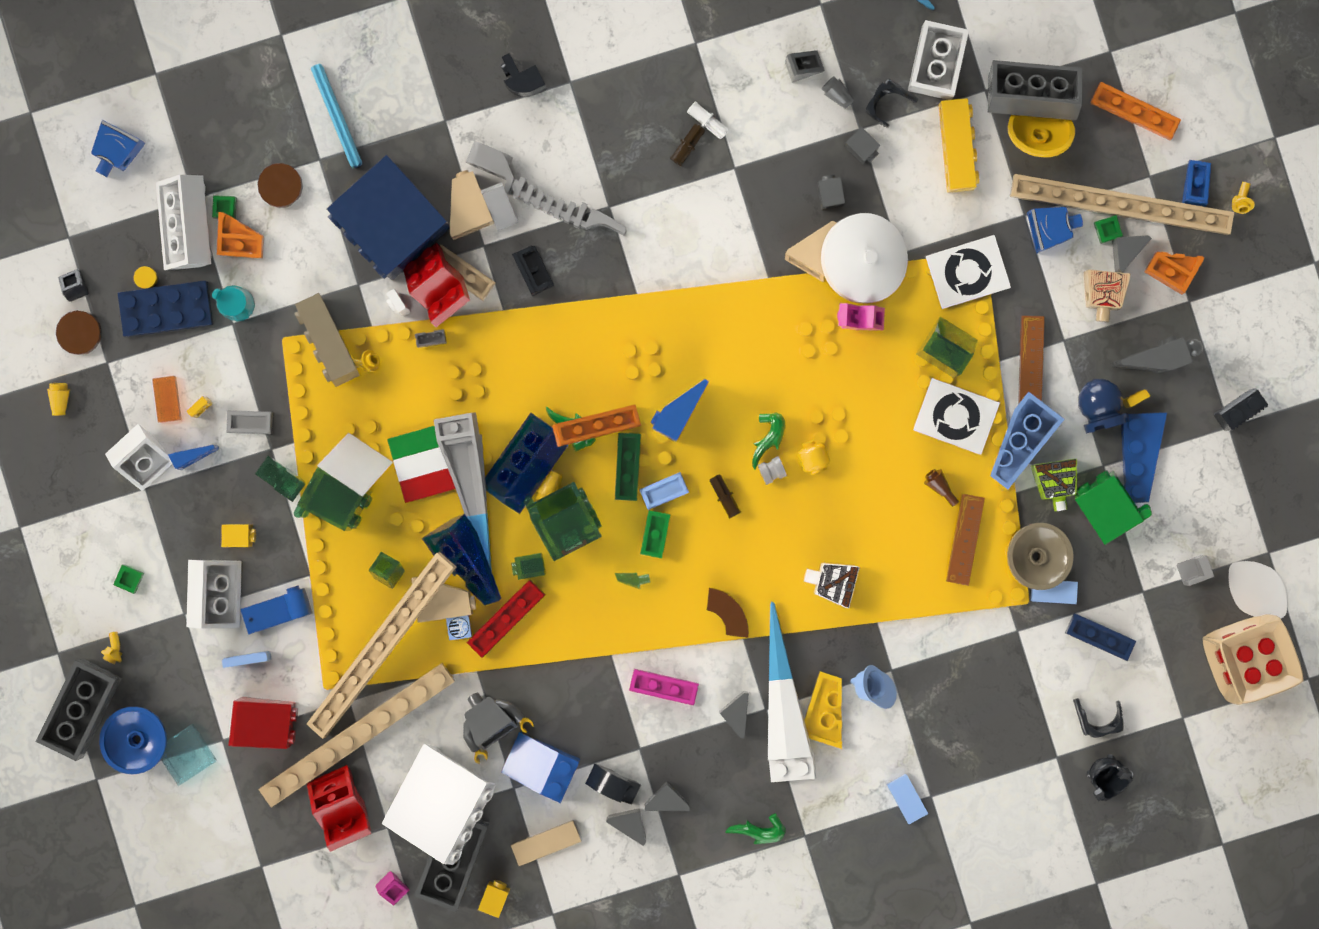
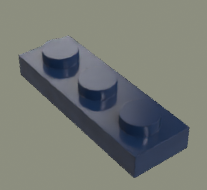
M1073 613L1065 631V634L1125 661H1128L1136 644V640L1076 613Z

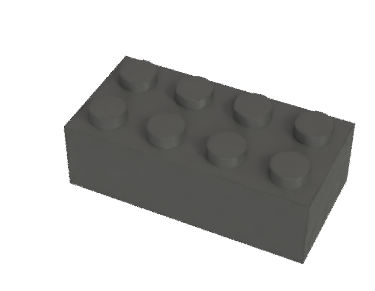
M992 61L988 75V113L1077 120L1082 107V68Z
M83 658L75 660L36 742L74 761L84 758L122 677Z
M481 819L476 822L472 829L471 838L464 844L461 850V857L454 865L443 864L429 855L414 897L457 912L489 822Z

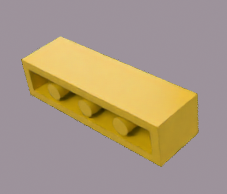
M968 98L941 101L938 107L947 193L974 190L977 187L976 184H979L980 179L978 170L975 171L974 162H977L976 148L973 149L972 140H975V129L970 124V118H973L972 104H968Z

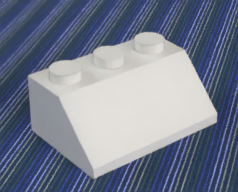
M188 560L186 627L200 629L240 628L242 561Z

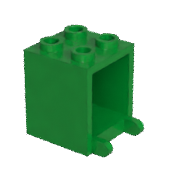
M1106 470L1096 476V481L1092 484L1086 482L1077 488L1075 500L1104 545L1152 515L1150 505L1144 504L1139 508L1136 506L1114 470L1110 473Z

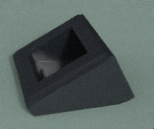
M79 269L58 277L62 294L69 302L89 294Z

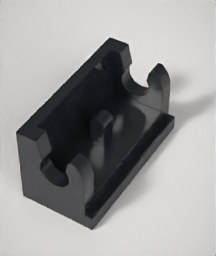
M528 246L512 254L532 297L554 286L535 246Z

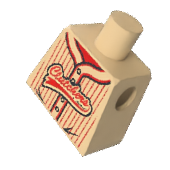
M1086 270L1084 272L1086 307L1097 309V322H1109L1110 310H1120L1122 308L1131 274L1099 270Z

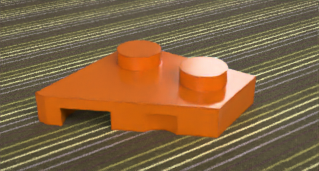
M219 212L217 255L263 258L264 236L228 214Z

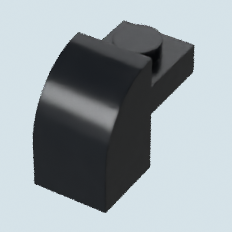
M510 53L502 56L504 63L501 64V68L506 77L511 76L504 80V83L511 93L519 97H531L546 90V85L536 65L519 73Z
M594 764L585 782L586 785L598 793L621 803L622 801L631 805L641 786L637 781L620 776L613 770L598 764Z

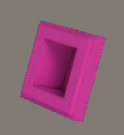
M389 871L375 886L378 894L393 906L409 891V888L392 871Z

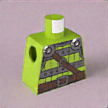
M1077 459L1030 465L1041 499L1052 498L1054 511L1067 510L1066 496L1076 495Z

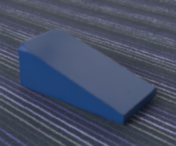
M1195 160L1188 161L1182 203L1206 207L1209 198L1211 163Z
M208 445L171 453L168 456L175 469L183 470L218 451L219 446Z

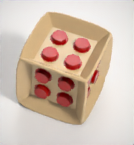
M1265 614L1248 618L1217 629L1203 637L1204 650L1217 686L1225 700L1232 704L1241 705L1259 701L1292 689L1304 681L1301 664L1292 639L1281 618L1276 615Z

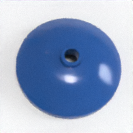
M126 707L116 711L105 721L100 732L99 745L105 761L113 769L124 774H140L152 769L160 762L166 750L167 734L163 723L153 712L142 707ZM136 735L140 736V743L135 741Z

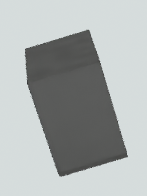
M818 50L791 53L786 56L785 64L792 83L825 71Z
M1146 235L1119 237L1112 240L1115 272L1122 273L1152 238Z
M747 691L740 693L719 711L740 738H745L749 695Z
M666 781L645 803V811H689V803Z
M640 808L608 815L606 819L608 824L642 846L645 845L646 836Z

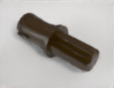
M694 124L684 140H680L681 144L670 159L677 165L682 166L691 151H695L694 147L705 133V129L698 124Z
M720 474L712 477L710 483L719 498L717 501L721 502L728 518L730 519L741 513L732 496L734 493L729 491L723 477Z

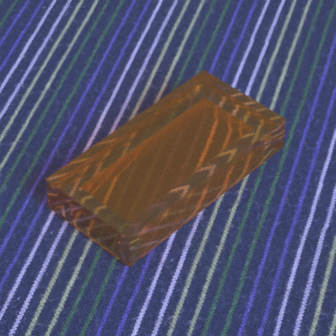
M176 376L153 378L158 423L182 420Z

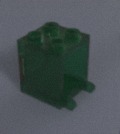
M317 467L297 504L294 516L296 518H306L309 513H312L343 531H351L359 526L362 520L360 514L364 508L367 509L371 504L373 497L370 495L373 491L368 490L361 496Z
M575 482L535 502L531 497L524 499L530 519L553 561L602 537L599 531L602 525L592 504H590L583 487L578 489Z

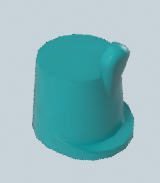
M232 285L222 290L215 289L212 293L219 312L229 320L236 322L244 321L254 311V298L246 289Z

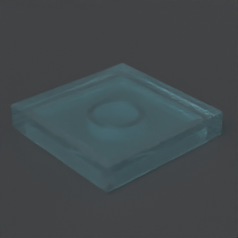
M191 724L167 740L166 750L161 759L178 786L217 761L194 724Z

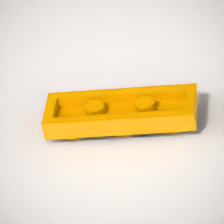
M389 505L383 527L447 546L453 525Z

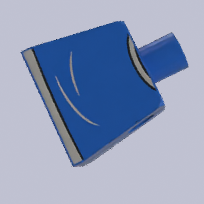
M102 120L91 151L92 155L101 159L95 172L108 177L113 166L125 171L143 148L145 142Z
M1066 207L1038 208L1027 212L1036 253L1072 239V229L1083 227L1081 215L1069 216Z

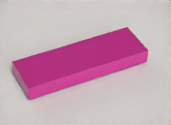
M634 669L629 691L694 706L699 683Z

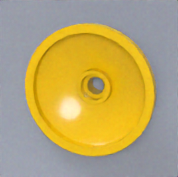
M1011 115L1008 122V134L1015 146L1023 152L1037 157H1053L1062 154L1071 146L1075 136V127L1072 120Z

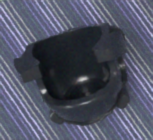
M1108 754L1107 758L1096 760L1090 770L1087 771V777L1091 779V783L1097 789L1093 792V795L1098 801H1108L1127 789L1134 777L1133 772L1125 768L1111 754Z

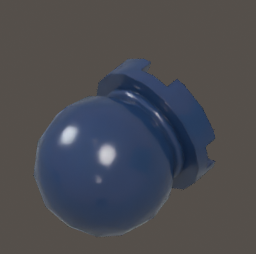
M1093 379L1083 386L1078 395V407L1082 415L1089 419L1088 424L1084 425L1086 434L1130 422L1128 413L1122 414L1120 411L1123 405L1122 393L1118 386L1109 380Z

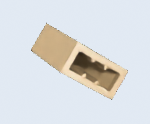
M468 170L459 172L456 174L457 178L452 179L450 235L453 240L495 224L473 171L468 172Z
M831 221L789 248L785 254V260L823 282L825 275L821 264L822 246L828 232L836 222Z
M418 577L411 578L412 585ZM443 584L417 618L418 623L472 615L473 609H476L475 596H471L470 591Z

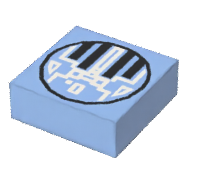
M469 615L446 618L449 640L472 637Z

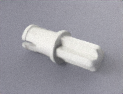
M696 101L688 109V114L719 139H722L728 132V129L713 117V113L707 112Z

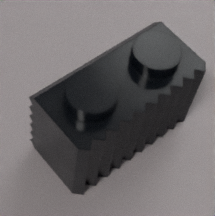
M1253 388L1234 399L1213 415L1224 431H1232L1238 428L1239 425H1242V423H1246V420H1249V418H1253L1254 415L1260 413L1264 408H1268V403L1259 390Z

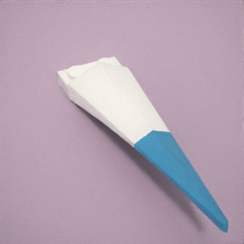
M771 602L768 760L771 782L816 779L814 753L794 685L774 602Z

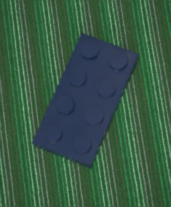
M206 280L117 293L123 337L213 325L208 282Z

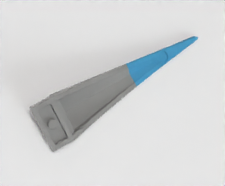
M476 412L434 419L437 443L466 516L488 592H492L482 435H479Z

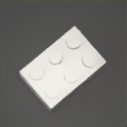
M925 20L921 28L908 91L951 100L955 95L969 30Z

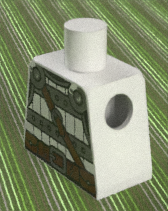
M821 563L820 571L806 570L804 582L816 585L814 594L849 608L859 567Z

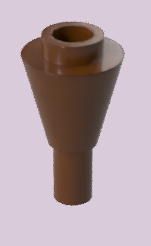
M933 469L926 474L925 485L942 497L944 496L952 507L959 502L951 492L942 469Z

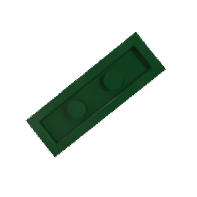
M618 433L615 500L637 501L641 434Z

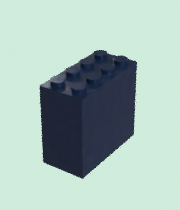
M387 155L326 208L330 213L328 218L339 229H345L342 234L354 246L357 244L360 246L358 252L369 263L371 261L375 263L373 268L384 279L386 277L391 280L395 279L408 263L415 261L425 249L433 245L450 229L448 222Z

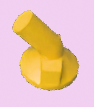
M1242 181L1238 196L1232 199V210L1234 212L1245 214L1254 208V201L1247 197L1251 186L1250 183Z
M373 350L365 351L361 359H352L356 368H363V371L374 372L380 367L379 356Z
M118 632L109 633L111 647H107L101 653L104 654V660L115 665L116 661L121 663L122 653L119 652L120 641Z

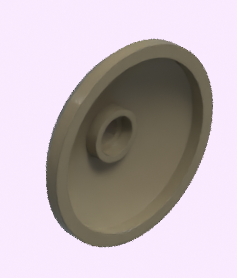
M1033 523L1021 528L1013 536L1008 546L1007 562L1012 575L1023 586L1034 590H1047L1058 586L1070 573L1073 565V549L1068 537L1059 528L1047 523ZM1035 552L1038 554L1036 561L1032 557Z

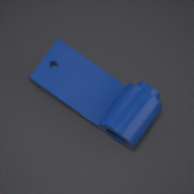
M299 585L286 589L287 594L240 609L248 635L313 614L305 588L300 589Z

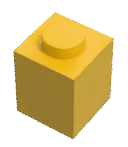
M253 524L222 525V547H253V542H256V529H253Z
M494 880V882L489 881L478 910L499 918L510 891L506 887L507 884L498 880Z

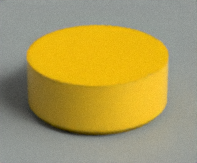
M140 267L134 273V282L142 289L153 288L157 283V273L150 267Z

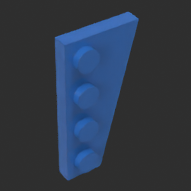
M1167 413L1128 414L1130 422L1121 424L1124 487L1134 503H1145L1150 500Z

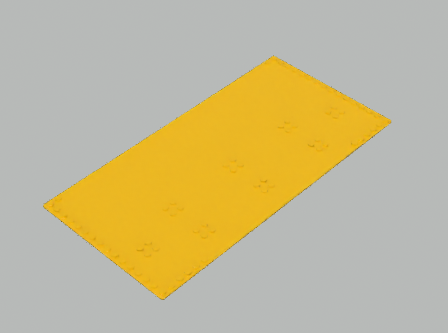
M926 259L908 261L905 277L897 290L887 298L873 303L862 304L846 300L832 289L826 278L822 282L812 275L805 273L453 316L446 319L438 327H435L430 322V319L338 330L352 359H361L365 351L373 350L379 356L380 367L374 372L363 371V368H357L360 376L335 387L332 381L327 382L322 372L326 368L323 362L318 363L313 353L316 350L314 343L309 344L305 335L289 336L282 339L322 682L326 690L333 689L412 586L411 578L419 577L438 552L442 553L456 566L444 584L470 591L471 596H475L476 609H473V614L469 615L472 636L530 579L546 595L483 658L466 643L471 637L449 640L446 619L420 623L416 619L367 685L419 679L442 662L452 675L746 639V637L726 635L722 619L716 613L706 610L709 588H714L728 594L740 605L748 623V638L770 636L771 602L775 603L782 634L1024 605L1029 602L1028 588L1014 578L1007 562L1009 543L1016 532L1020 530L1015 482L1009 489H1006L990 476L1008 428L991 294L942 309ZM840 303L885 308L884 330L841 328L837 318ZM441 329L445 330L446 344L417 348L415 334L430 333ZM932 378L1000 403L981 455L913 430ZM704 379L709 381L677 442L653 430L654 425L651 423V420L657 410L661 412L665 406ZM636 404L641 426L596 437V441L591 446L575 451L572 444L557 446L552 425L557 423L548 416L546 407L561 416L575 418L576 413L581 417H586ZM476 412L479 435H482L492 592H488L474 541L456 489L405 503L387 439L435 426L434 419ZM777 412L785 420V431L778 450L775 446L770 447L760 458L758 465L763 462L769 463L772 458L779 456L787 476L782 479L776 478L772 483L766 485L758 465L755 470L752 466L753 455L757 448L753 443L764 439L771 427V423L759 422V414ZM348 433L393 462L363 496L317 466ZM618 433L641 434L637 501L615 500ZM815 440L816 444L823 443L825 445L830 462L826 470L810 475V472L803 471L797 454L803 449L802 444ZM933 469H942L951 492L959 500L955 506L952 507L944 496L942 497L924 484L925 476ZM550 471L562 476L556 502L552 503V506L535 499L537 495L535 492L549 475ZM680 472L689 493L650 509V511L671 514L662 558L641 555L640 552L649 510L639 489ZM719 474L723 477L729 491L734 493L732 496L741 510V513L730 519L721 502L717 501L719 498L710 483V479ZM962 494L985 498L969 586L946 582ZM389 505L453 525L447 546L383 527ZM579 525L586 544L563 555L556 536ZM821 563L858 566L859 571L849 608L814 594L816 585L804 582L806 570L820 571Z

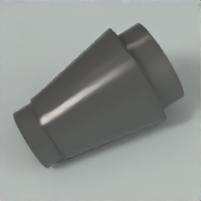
M833 76L822 87V90L825 92L824 95L844 109L854 101L840 78L837 80Z

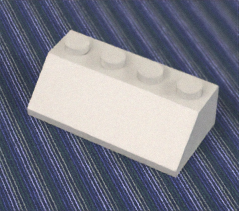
M177 175L156 182L164 270L198 268L210 265L212 253L209 246L210 232L207 224L208 210L205 203L203 176Z

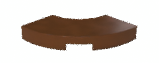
M709 588L706 610L716 613L722 619L726 635L748 638V623L740 605L728 594L714 588Z

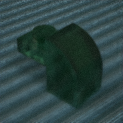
M267 455L255 472V475L273 486L275 491L291 502L295 500L306 484L296 473Z

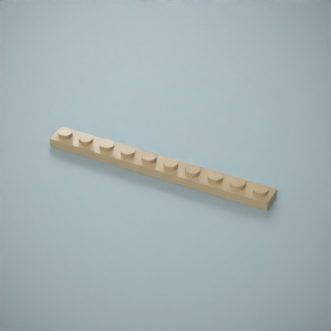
M1018 174L1013 175L1010 193L1012 198L1224 235L1231 234L1234 212Z
M438 552L435 554L307 722V725L322 739L328 736L456 568L442 553Z
M442 662L258 790L272 808L454 683L455 679Z

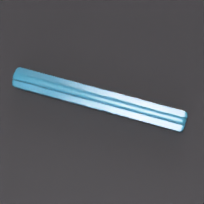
M316 64L311 67V71L349 164L352 168H357L362 165V160L322 64Z

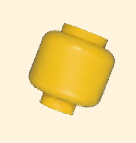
M815 440L802 444L803 449L797 455L803 471L810 472V475L826 470L830 458L823 443L816 444Z

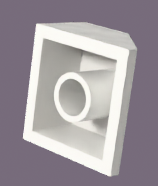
M139 424L105 454L112 467L141 491L172 465L168 456L169 453Z

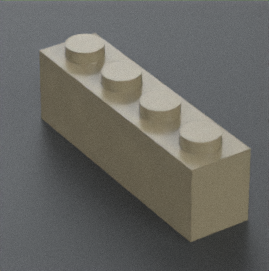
M320 293L296 303L295 306L298 311L295 312V316L300 325H305L307 331L304 334L309 344L314 343L316 350L313 353L318 363L323 362L326 368L322 372L327 382L332 381L335 387L360 376Z

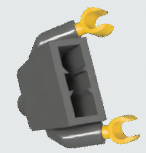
M477 692L467 699L472 708L464 714L466 720L463 724V738L471 752H475L474 761L477 764H480L478 755H484L487 760L488 752L485 749L518 727V722L523 732H527L523 728L525 722H529L533 726L531 719L524 718V714L514 704L501 698L494 700L492 697H487L483 700Z

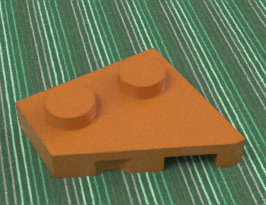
M1157 251L1144 272L1183 295L1202 264L1204 257H1190L1177 253L1171 255L1167 252Z

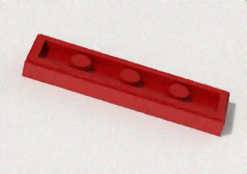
M530 579L466 643L483 658L546 594Z

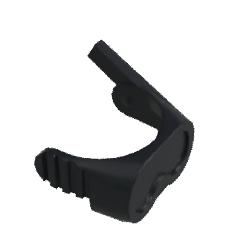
M887 79L885 83L882 82L878 86L875 95L866 107V113L886 128H889L890 125L876 115V105L883 96L896 93L914 103L918 101L916 96L891 79Z
M1079 698L1073 699L1082 732L1085 736L1089 735L1093 738H1099L1123 731V711L1119 700L1116 701L1117 712L1115 718L1107 725L1094 726L1088 722Z

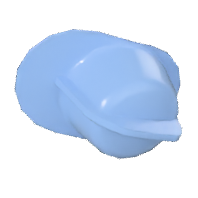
M874 665L867 666L864 671L859 672L855 678L851 679V683L855 686L856 694L860 699L871 701L883 709L891 708L894 705L897 695L895 684L887 674Z

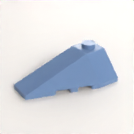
M1028 392L1014 409L990 476L1006 489H1009L1065 419Z

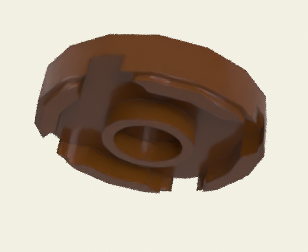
M276 163L266 167L260 174L257 183L258 192L262 199L270 206L277 208L291 206L299 199L303 189L302 179L298 172L290 165Z
M78 310L68 312L61 317L57 324V342L68 353L76 355L88 354L96 349L101 341L100 323L88 312Z

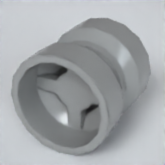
M779 456L772 458L769 463L763 462L758 465L766 485L772 483L776 478L782 479L787 476Z

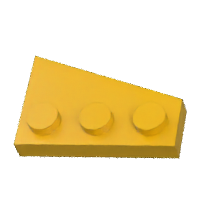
M819 671L804 718L809 739L842 749V678Z

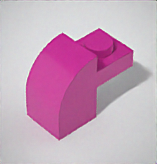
M840 303L837 313L839 326L843 329L884 330L885 308Z

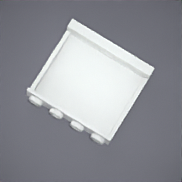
M424 744L382 824L441 863L454 865L461 857V850L464 844L471 838L473 827L483 815L482 810L492 798L496 784L486 782L440 753L441 750L437 747Z

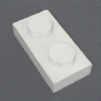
M393 289L386 293L389 297L386 302L396 314L400 313L402 316H406L411 312L399 292Z

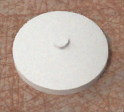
M860 213L840 220L831 228L822 246L821 264L827 282L837 294L851 302L873 303L887 298L900 286L906 274L908 254L903 237L892 223L875 214Z

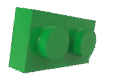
M648 511L641 555L662 558L671 514Z

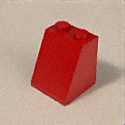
M240 697L234 700L228 746L289 748L291 744H294L296 731L292 730L293 721L296 722L298 717V708H295V702Z

